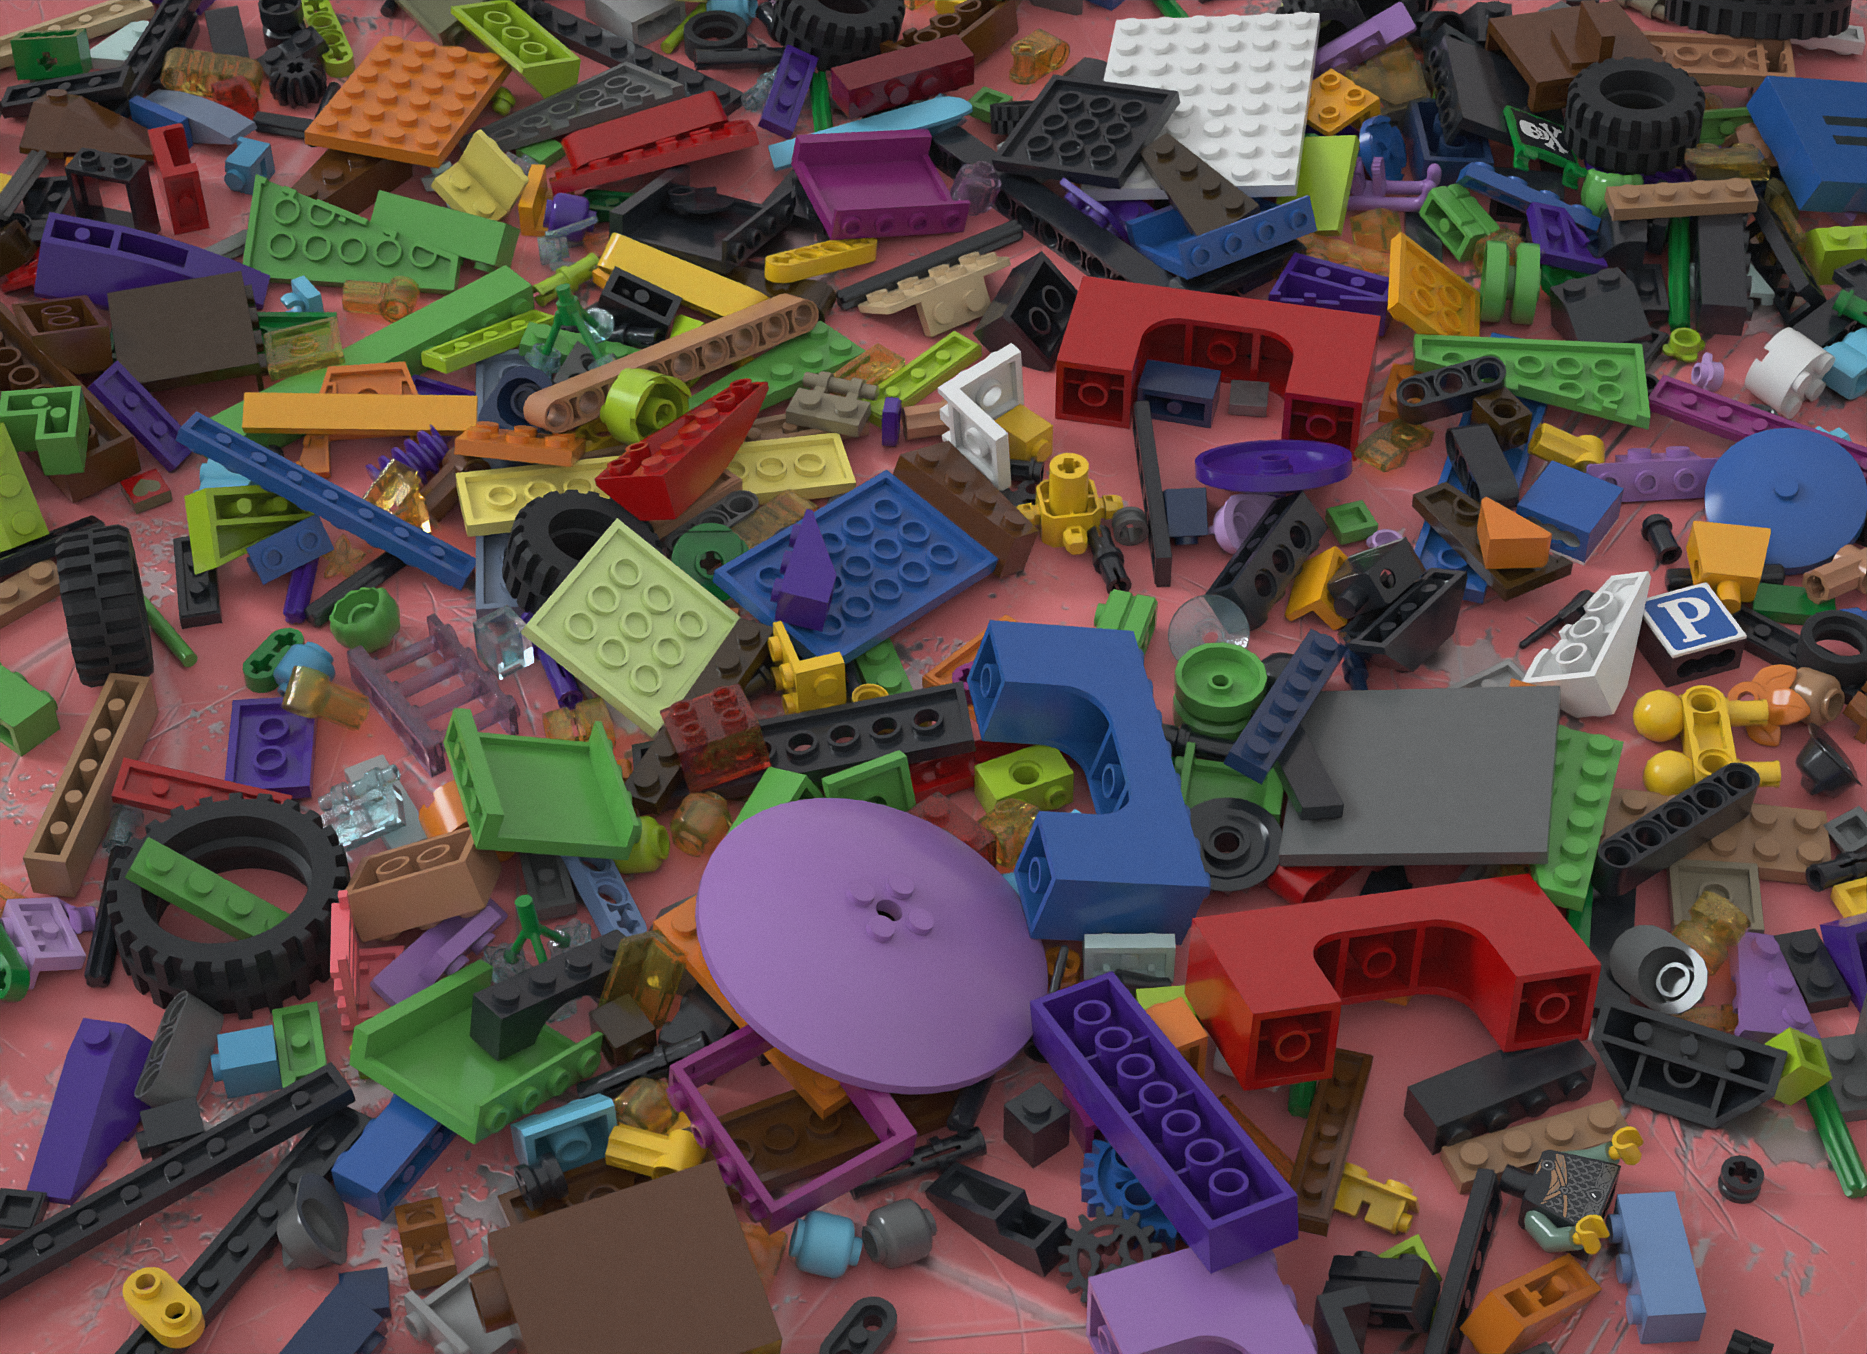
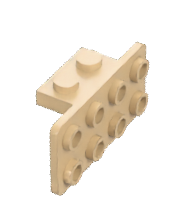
M972 252L959 257L960 263L949 267V264H943L929 269V276L918 279L915 276L901 280L897 283L898 288L890 292L887 289L871 292L866 295L867 301L858 304L860 313L892 314L915 304L925 336L932 337L983 316L991 304L983 276L1010 266L1009 257H997L996 252L981 256L979 252Z

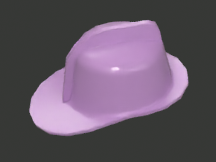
M1257 494L1232 495L1225 502V505L1215 513L1213 525L1208 528V534L1215 536L1217 543L1225 552L1234 555L1276 498Z

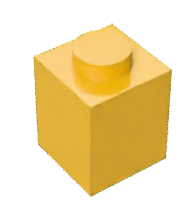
M1019 404L994 420L1008 433L1010 459L1031 461L1033 456L1037 457V461L1043 462L1053 454V425L1024 405Z

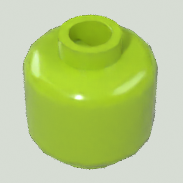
M650 816L639 817L642 822V834L639 842L634 843L629 859H612L619 873L628 875L654 872L661 866L663 860L668 858L670 851L669 835L667 829L663 825H659L656 819Z

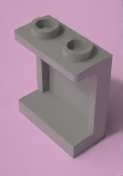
M487 1234L481 1238L483 1256L423 1300L412 1290L403 1296L407 1313L404 1317V1323L416 1340L422 1341L425 1339L434 1348L435 1354H507L516 1347L509 1326L485 1334L472 1298L468 1276L489 1269Z

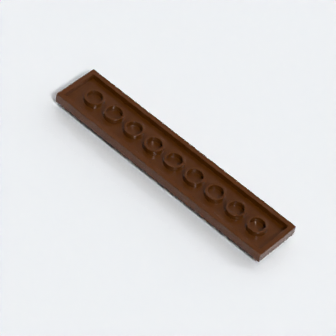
M795 1089L717 1117L768 1192L840 1166L882 1143L852 1101L822 1120ZM961 1089L933 1094H889L917 1131V1137L947 1126V1119ZM691 1126L682 1129L692 1132ZM709 1148L703 1163L717 1160ZM604 1157L563 1172L568 1186V1196L562 1199L554 1197L547 1199L542 1207L537 1210L531 1211L528 1208L519 1188L500 1194L497 1198L507 1226H511L650 1181L652 1177L607 1165ZM724 1182L732 1205L742 1202V1196L734 1184L728 1186Z

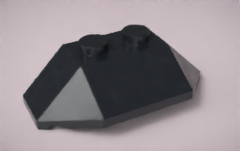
M1440 568L1427 569L1421 575V578L1414 581L1387 606L1357 615L1337 634L1339 642L1377 667L1395 669L1399 673L1414 672L1454 634L1468 579L1467 571Z
M1604 996L1591 1038L1624 1101L1712 1129H1716L1774 1098L1788 1054L1787 1051L1609 996Z

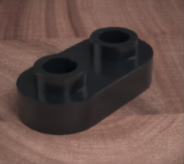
M865 1297L858 1300L824 1339L820 1346L819 1354H882L897 1333V1313L894 1306L889 1301L880 1297ZM869 1326H877L880 1329L876 1331H869L866 1328Z

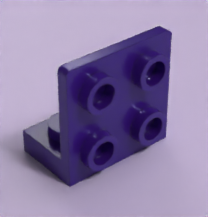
M1064 177L1059 182L1067 192L1064 199L1070 205L1129 246L1131 245L1125 222L1156 211L1142 200L1096 201Z

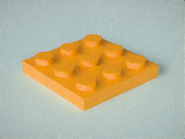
M1402 231L1391 239L1387 310L1398 322L1405 323L1417 334L1479 337L1480 292Z

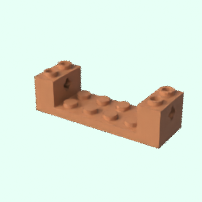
M1641 31L1667 63L1672 64V67L1675 69L1681 68L1687 71L1689 77L1693 76L1699 85L1703 87L1711 85L1732 86L1735 88L1747 87L1748 99L1750 100L1767 75L1796 77L1790 39L1764 38V40L1751 37H1730V35Z

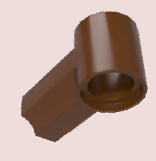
M455 447L451 448L443 457L442 469L414 497L415 502L431 518L439 523L459 502L456 473L489 470L491 467L488 462L481 457L455 455Z

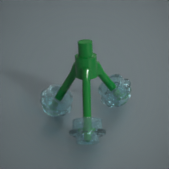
M570 284L557 286L555 290L559 299L556 302L558 310L555 312L552 328L545 344L536 343L533 345L531 352L526 353L525 360L530 363L529 366L542 370L547 376H550L551 373L559 372L562 355L554 348V344L562 325H575L580 331L596 360L587 367L589 371L617 360L614 353L603 356L596 344L602 343L610 337L615 325L614 318L609 315L608 311L599 308H591L585 311L579 303L578 297L573 295Z

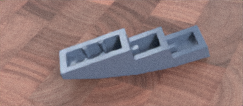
M158 89L145 97L149 101L188 117L193 143L233 145L239 137H245L257 129L254 121L228 107L203 97L181 91Z

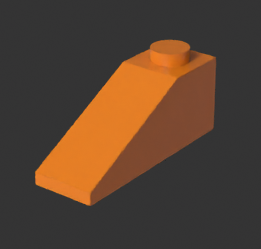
M1568 1253L1491 1290L1462 1324L1460 1330L1472 1342L1473 1347L1479 1354H1517L1596 1297L1602 1288Z

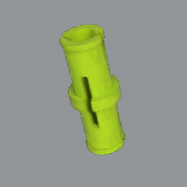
M590 253L568 267L563 265L557 268L556 274L538 284L532 285L533 294L539 293V295L533 298L541 307H544L547 303L558 298L555 288L561 284H570L572 293L578 291L579 285L593 278L592 271L598 268L595 265L598 264L599 258L594 253Z

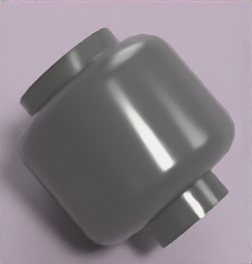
M901 1199L870 1212L866 1226L862 1228V1239L865 1250L872 1261L875 1263L880 1262L886 1268L895 1269L927 1257L932 1249L933 1236L937 1233L935 1219L928 1209H921L918 1203L911 1199Z

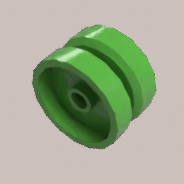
M1487 240L1480 285V322L1498 323L1504 315L1506 300H1509V317L1512 323L1532 325L1541 284L1540 244L1520 243L1515 249L1513 265H1509L1510 251L1506 241Z
M1206 643L1190 649L1179 659L1175 669V694L1172 707L1174 725L1179 727L1182 723L1189 724L1188 727H1192L1194 732L1237 740L1250 721L1251 710L1258 709L1264 700L1267 687L1265 665L1256 654L1242 646L1229 643Z

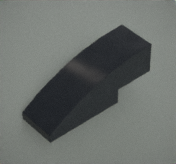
M954 1162L925 1190L927 1199L972 1236L997 1253L1040 1276L1045 1277L1063 1259L1058 1252L1059 1246H1071L1072 1242L1065 1234V1230L1068 1228L1066 1218L1029 1204L1024 1189L958 1162Z

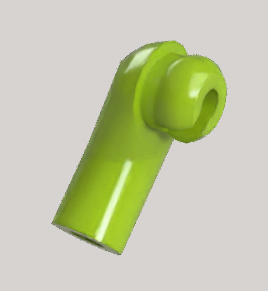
M500 86L490 99V101H493L492 109L503 116L508 115L510 108H513L516 103L511 91L503 86Z

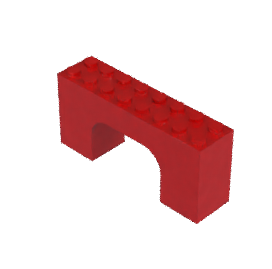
M1083 276L1056 359L1055 419L1130 429L1133 418V406L1135 401H1137L1138 385L1146 361L1150 359L1220 370L1222 383L1231 384V380L1269 382V391L1277 394L1284 400L1281 439L1311 440L1339 445L1348 449L1352 453V461H1356L1375 375L1381 316ZM1249 353L1252 354L1251 360L1247 357Z
M1527 873L1192 918L1184 994L1242 1089L1249 1091L1332 1078L1341 1006L1421 994L1448 997L1469 1007L1478 1016L1503 1052L1545 1047L1576 1038L1579 1041L1588 1040L1601 963L1530 874Z

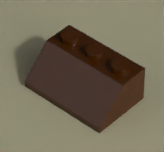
M87 295L12 304L13 313L32 343L74 374H80L83 377H96L102 375L104 370L113 365L109 325Z

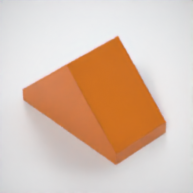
M1488 497L1481 500L1477 533L1485 569L1543 568L1548 562L1552 533Z

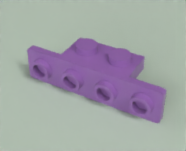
M1396 3L1317 49L1313 80L1329 69L1343 74L1348 69L1350 70L1417 30L1416 25L1403 3Z
M1686 446L1666 447V453H1651V449L1631 448L1628 449V455H1615V463L1588 464L1586 474L1624 488L1622 502L1705 498L1708 477L1720 457L1701 458Z
M489 898L486 907L475 916L461 918L458 915L444 919L439 925L428 929L377 974L370 982V987L391 1007L440 981L445 975L449 976L464 968L470 961L466 957L470 952L479 955L494 940L496 936L492 932L507 919V913Z

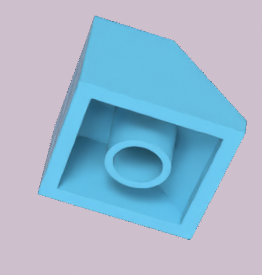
M596 1094L584 1099L573 1100L567 1105L541 1114L530 1115L521 1121L510 1124L514 1152L519 1164H534L538 1162L540 1155L551 1152L558 1161L562 1172L604 1158L609 1135L613 1127L617 1126L615 1105L611 1098L602 1094Z

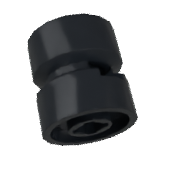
M259 0L258 8L267 49L280 45L291 38L297 31L306 29L301 0Z
M1420 11L1411 17L1417 30L1406 36L1405 39L1413 52L1423 55V45L1444 23L1465 36H1468V28L1463 17L1454 11Z

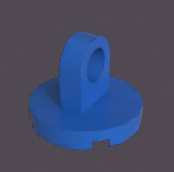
M1383 115L1368 118L1363 122L1360 129V150H1358L1357 157L1362 158V163L1372 180L1371 165L1374 157H1383L1386 180L1401 181L1404 177L1401 170L1403 167H1406L1407 162L1406 146L1399 129L1396 126L1391 127L1389 124L1391 119Z

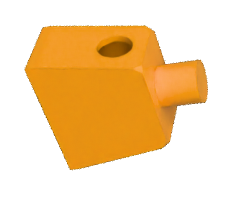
M1693 520L1686 544L1693 585L1707 582L1730 614L1740 610L1741 602L1754 601L1762 576L1771 528Z

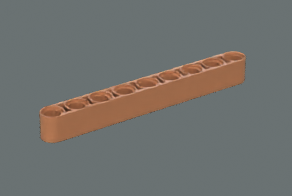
M790 294L777 295L531 394L525 401L523 407L524 417L531 425L553 433H563L600 417V409L606 402L608 392L623 369L642 368L678 378L685 383L809 332L815 327L819 318L817 305L813 301Z

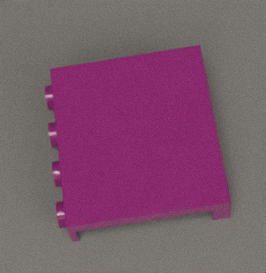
M928 129L796 135L791 166L830 240L964 232L971 203L969 200L955 201L928 155L932 135Z

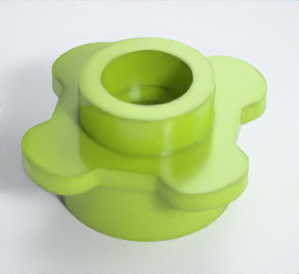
M1678 328L1672 331L1668 344L1663 345L1662 352L1678 361L1693 363L1698 360V353L1705 349L1706 344L1695 330Z

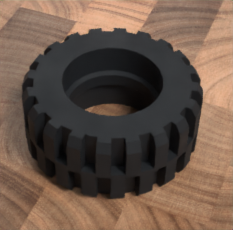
M776 0L772 15V28L781 46L786 48L788 44L819 58L816 65L817 70L826 73V70L831 71V68L881 55L880 44L888 39L892 40L893 43L897 42L906 7L904 0Z
M1623 57V59L1615 60V58L1605 59L1600 64L1595 62L1586 69L1581 70L1569 85L1563 130L1565 141L1580 160L1586 159L1588 165L1595 168L1598 166L1602 167L1606 172L1614 174L1615 172H1623L1625 175L1644 173V176L1655 175L1658 171L1663 173L1672 171L1675 166L1680 167L1685 164L1698 149L1706 104L1705 94L1697 80L1693 76L1689 77L1687 71L1681 68L1675 69L1672 67V64L1664 61L1659 63L1651 58L1643 57L1642 60L1634 59V57Z
M566 490L562 494H559L558 491H553L545 494L543 498L539 496L520 509L513 523L502 567V577L506 583V588L512 599H517L518 606L525 613L531 612L535 615L617 518L663 554L662 544L657 533H654L652 525L648 521H640L611 497L609 499L600 497V493L588 491L587 494L579 493L578 490Z
M116 524L63 533L55 542L57 571L68 636L81 683L91 688L104 686L110 673L149 677L154 672L153 650L144 593L129 529Z

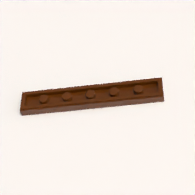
M1336 1048L1332 1078L1318 1081L1289 1182L1298 1199V1231L1325 1237L1328 1235L1372 1069L1374 1056L1370 1054Z

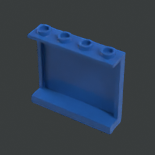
M1308 195L1282 205L1262 199V197H1250L1260 205L1261 213L1196 237L1194 234H1190L1183 218L1171 205L1125 222L1130 245L1133 249L1160 268L1185 279L1196 277L1317 231L1310 196Z

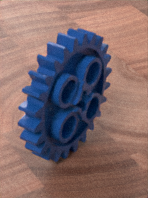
M1106 1137L1105 1142L1094 1139L1092 1141V1153L1084 1154V1166L1080 1170L1081 1201L1087 1203V1216L1089 1218L1096 1217V1207L1099 1206L1103 1208L1106 1216H1113L1116 1206H1122L1124 1219L1129 1220L1137 1212L1142 1218L1140 1229L1150 1225L1154 1227L1156 1235L1149 1243L1165 1242L1171 1253L1175 1252L1177 1240L1182 1239L1189 1246ZM1137 1240L1134 1242L1133 1250H1135L1139 1246V1242Z

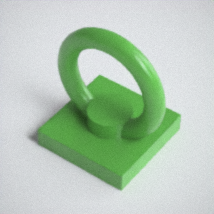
M900 750L821 778L822 781L813 783L819 791L822 788L824 789L825 798H845L872 802L919 817L907 756Z

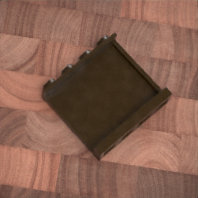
M241 271L107 293L116 358L149 393L256 375L259 392L264 390L262 376L269 375L265 353H261L265 352L261 330H257L260 329L257 310L254 307L256 305L252 284L244 285Z

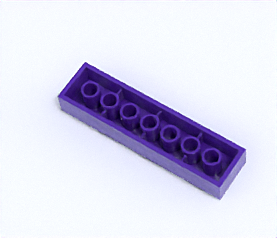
M1113 971L1030 1001L1033 1044L1210 1274L1298 1239V1199L1295 1191Z

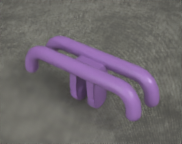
M1357 157L1350 194L1353 196H1349L1347 210L1420 211L1429 191L1437 187L1441 181V167L1438 164H1431L1427 168L1426 179L1421 181L1386 180L1383 157H1374L1371 165L1373 180H1365L1362 158ZM1385 194H1390V195H1420V196L1414 197V198H1412V197H1385Z

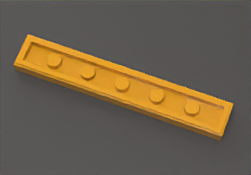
M244 392L242 429L244 433L416 436L418 431L424 430L432 436L431 424L440 436H460L471 426H476L478 421V397L464 395Z

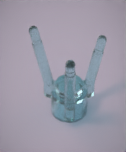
M597 216L581 220L557 230L545 231V236L537 237L541 265L550 264L551 271H555L563 265L568 267L575 263L563 261L564 258H570L569 248L608 241L609 233L586 236L581 242L567 241V236L564 235L597 223L599 220Z

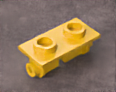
M1347 1162L1334 1210L1357 1218L1362 1203L1370 1205L1364 1219L1366 1223L1395 1235L1399 1231L1407 1234L1413 1221V1216L1407 1214V1211L1411 1210L1416 1213L1420 1211L1418 1198L1412 1195L1413 1190L1395 1180L1387 1179L1386 1183L1383 1184L1368 1178L1369 1173L1365 1169Z

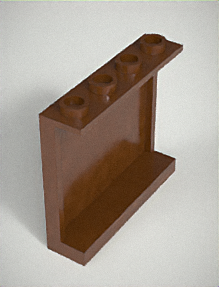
M1617 1L1597 3L1616 35L1612 58L1619 60L1623 59V57H1634V59L1643 60V57L1659 63L1662 61L1666 62ZM1580 6L1490 18L1488 21L1485 49L1486 51L1502 49L1530 86L1528 107L1533 113L1566 108L1569 85L1574 80V77L1583 70L1570 69L1551 37L1552 27L1578 24Z

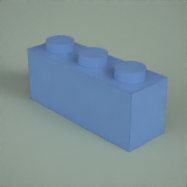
M1675 1191L1617 1194L1613 1214H1608L1606 1217V1227L1610 1233L1608 1241L1610 1244L1616 1243L1617 1246L1616 1274L1620 1284L1626 1283L1628 1291L1626 1296L1627 1320L1630 1325H1636L1640 1344L1699 1341L1707 1312Z

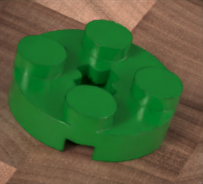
M718 523L700 524L690 529L678 539L672 549L670 561L723 603L731 597L713 583L714 575L707 574L706 569L700 567V561L706 559V553H713L714 560L721 561V566L747 552L749 548L737 534L732 532V529Z

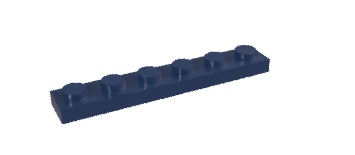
M1310 629L1230 749L1223 764L1262 785L1341 662L1347 648L1337 643L1331 636L1320 634Z

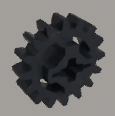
M1099 1206L1096 1207L1095 1220L1090 1221L1085 1215L1081 1214L1078 1218L1082 1228L1079 1231L1070 1228L1065 1230L1067 1238L1072 1243L1071 1246H1059L1058 1252L1061 1257L1068 1259L1069 1262L1062 1264L1058 1268L1061 1276L1074 1277L1068 1282L1066 1288L1070 1295L1082 1290L1080 1302L1086 1308L1088 1278L1136 1264L1137 1262L1131 1259L1130 1255L1136 1240L1142 1247L1143 1261L1153 1259V1257H1157L1164 1252L1161 1243H1149L1156 1235L1152 1225L1143 1229L1139 1228L1142 1221L1139 1213L1135 1212L1127 1220L1124 1219L1122 1206H1116L1113 1216H1106L1103 1208ZM1115 1229L1111 1235L1094 1236V1234L1100 1231ZM1118 1251L1121 1264L1117 1266L1111 1263L1105 1269L1101 1256L1103 1254L1112 1256ZM1080 1253L1084 1254L1091 1261L1092 1265L1087 1273L1088 1277L1086 1280L1079 1268Z

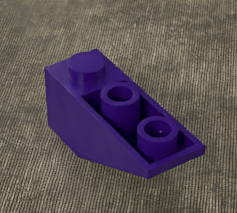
M806 509L802 524L794 523L789 540V547H792L793 551L785 550L780 567V574L784 575V578L775 579L770 602L777 603L776 621L823 632L832 603L837 575L812 510Z

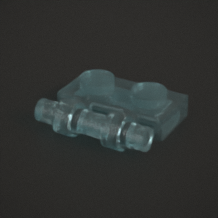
M395 764L383 769L379 767L364 772L363 778L349 784L341 782L332 786L329 793L318 797V804L324 814L320 815L323 827L328 825L333 827L338 835L339 845L344 846L345 853L407 826L402 792L393 784L401 779L399 769Z

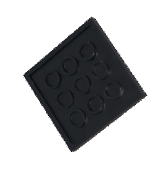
M1053 74L991 159L994 171L1059 181L1064 177L1075 184L1121 190L1141 161L1142 149L1154 142L1180 104L1179 93L1175 90Z

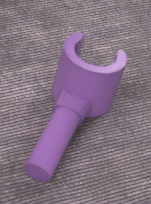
M59 899L75 934H82V931H94L96 922V908L94 906L76 907Z

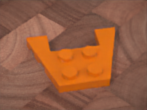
M405 362L328 366L319 392L328 394L419 395ZM306 434L303 441L304 447L296 464L322 478H331V441L410 436V439L418 445L419 442L416 435ZM442 462L439 464L440 470L442 469Z

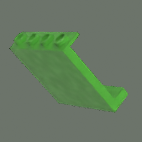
M453 709L443 743L476 849L615 860L629 859L634 843H638L641 838L642 822L635 814L631 792L627 791L622 778V768L615 760L612 741L607 738L601 721H595L589 741L582 742L478 732L471 709Z
M481 959L355 1026L349 1065L474 1145L491 1134L498 1133L504 1126L524 1114L531 1113L536 1107L554 1096L561 1095L567 1088L582 1079L591 1077L601 1063L600 1050L603 1033L597 1031L582 1041L575 1043L545 1024L534 1045L500 1061L495 1060L470 1037L473 994L491 986L493 966Z

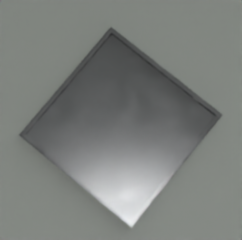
M1560 686L1321 691L1301 725L1344 803L1343 816L1329 819L1300 820L1288 797L1278 854L1280 866L1548 864L1561 706Z

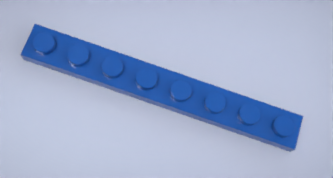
M197 411L178 431L175 441L187 446L192 452L206 456L223 465L228 471L240 474L259 484L264 490L276 493L295 503L300 509L310 511L322 517L336 528L346 530L360 537L372 547L382 549L398 557L405 564L417 567L436 577L445 585L453 586L461 591L475 572L476 558Z

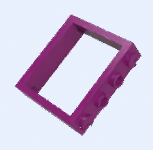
M747 1025L670 1065L669 1085L666 1088V1093L673 1108L677 1112L684 1111L691 1121L693 1136L700 1147L703 1149L709 1148L717 1159L716 1163L723 1181L728 1186L734 1184L741 1194L742 1205L747 1216L753 1223L760 1222L768 1235L773 1234L793 1223L797 1218H802L810 1211L820 1208L913 1156L918 1133L891 1095L886 1092L860 1088L839 1081L844 1091L882 1143L774 1201L697 1090L702 1085L774 1048L773 1045Z

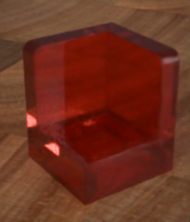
M243 75L210 84L214 102L228 107L250 120H253L256 112L260 111L257 94Z

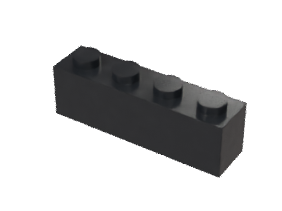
M1578 1038L1525 1050L1503 1052L1501 1049L1408 1086L1403 1115L1430 1153L1435 1155L1441 1152L1443 1146L1450 1147L1486 1133L1504 1130L1513 1122L1528 1116L1531 1118L1538 1117L1550 1107L1567 1100L1570 1102L1580 1100L1591 1091L1597 1062Z

